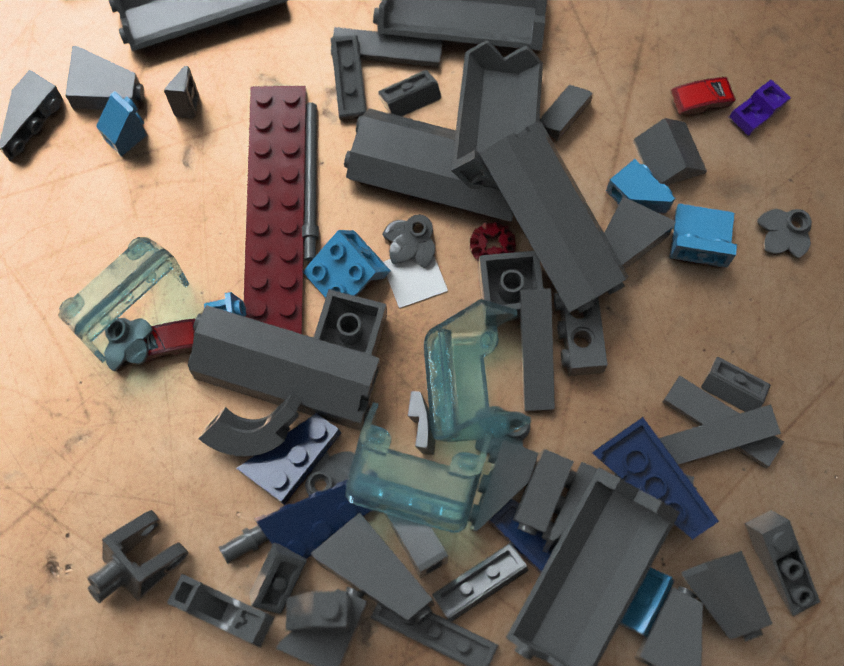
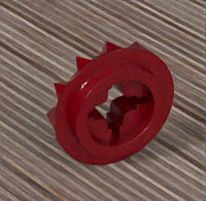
M497 221L494 223L484 222L480 227L474 229L470 238L471 253L478 261L481 255L515 252V234H512L508 225L503 226ZM499 236L498 245L500 247L492 246L486 251L488 245L486 238L493 240Z

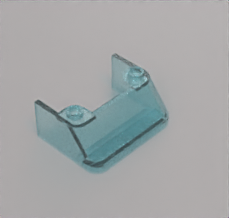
M148 236L137 237L129 243L127 250L74 297L66 299L60 305L58 317L103 363L105 357L92 343L95 338L167 273L170 272L185 288L190 283L176 258L167 249Z
M479 299L427 332L424 339V357L431 433L436 440L458 442L496 439L531 423L530 416L505 411L497 407L489 408L484 357L492 353L498 345L497 327L517 316V310Z
M373 402L357 443L346 484V498L355 505L447 532L457 533L464 530L468 524L492 436L486 434L480 455L461 452L456 454L452 458L450 466L389 449L391 435L384 428L375 426L379 404Z

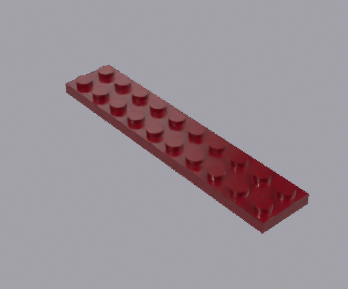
M306 85L250 86L244 271L245 317L303 334L304 238L302 237V226L305 225Z

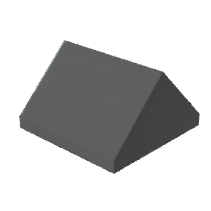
M664 118L633 140L642 164L651 170L653 177L660 184L671 185L706 174L707 172L685 122Z

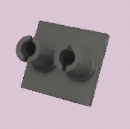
M153 510L145 512L102 539V560L106 565L87 577L91 584L88 587V591L99 604L121 586L126 587L138 601L188 555L187 549L178 542L141 566L136 562L132 564L125 555L159 525L157 523L159 518Z

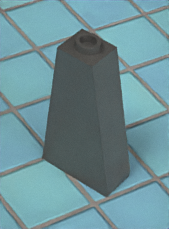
M361 513L357 514L311 553L319 565L364 593V595L409 625L415 621L420 624L433 612L431 609L435 605L433 599Z

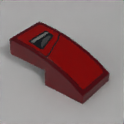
M727 77L694 81L670 90L679 115L702 114L707 108L730 107L736 101Z
M195 318L152 326V333L145 339L149 349L146 361L169 353L180 355L192 351Z

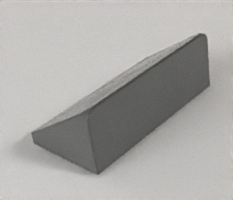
M183 66L164 88V93L175 117L195 118L200 94L189 66Z
M427 70L378 91V95L387 112L398 116H404L441 99L438 82Z
M568 85L539 119L548 135L558 141L591 103L593 93L586 89Z
M716 357L701 388L747 412L760 408L763 405L771 385L722 358Z
M273 543L249 594L252 607L281 614L287 603V598L290 597L307 562L306 559L280 544Z

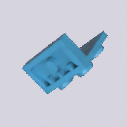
M678 204L675 212L674 221L676 223L673 228L670 258L728 268L736 256L737 244L731 243L734 213Z
M338 230L303 271L325 298L328 289L357 296L371 280L384 279L391 272L354 230Z

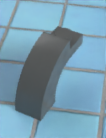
M292 393L272 413L260 419L239 417L225 407L206 425L198 439L207 446L229 455L254 456L266 453L285 441L290 430L289 426L299 416L297 409L301 400Z
M181 574L167 602L258 647H261L275 618L184 574Z

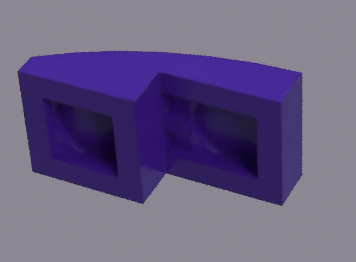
M771 79L758 88L748 100L734 109L729 118L749 136L789 102L791 97Z

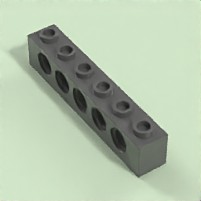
M554 293L555 311H560L561 321L557 322L559 339H564L565 349L561 350L562 367H567L568 376L604 373L608 366L599 297L593 299L595 302L594 306L582 312L585 316L584 318L576 319L566 308L559 293ZM584 338L588 342V346L584 348L578 347L574 343V339Z

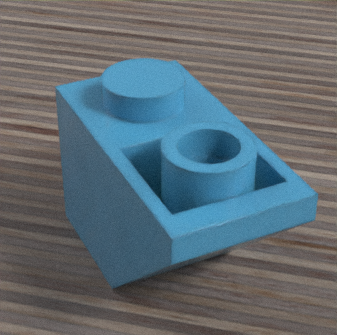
M114 91L110 95L96 127L102 138L122 157L147 135L142 127L144 121L136 112L138 110L137 106L127 96L123 99Z
M636 159L632 160L613 176L606 189V192L618 204L622 197H626L657 213H667L675 200L670 188L665 184H660L653 177L651 170L646 165L640 164Z

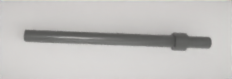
M313 102L306 104L305 225L302 226V237L304 238V260L307 262H311L316 256V241L319 239V227L316 225L317 104Z

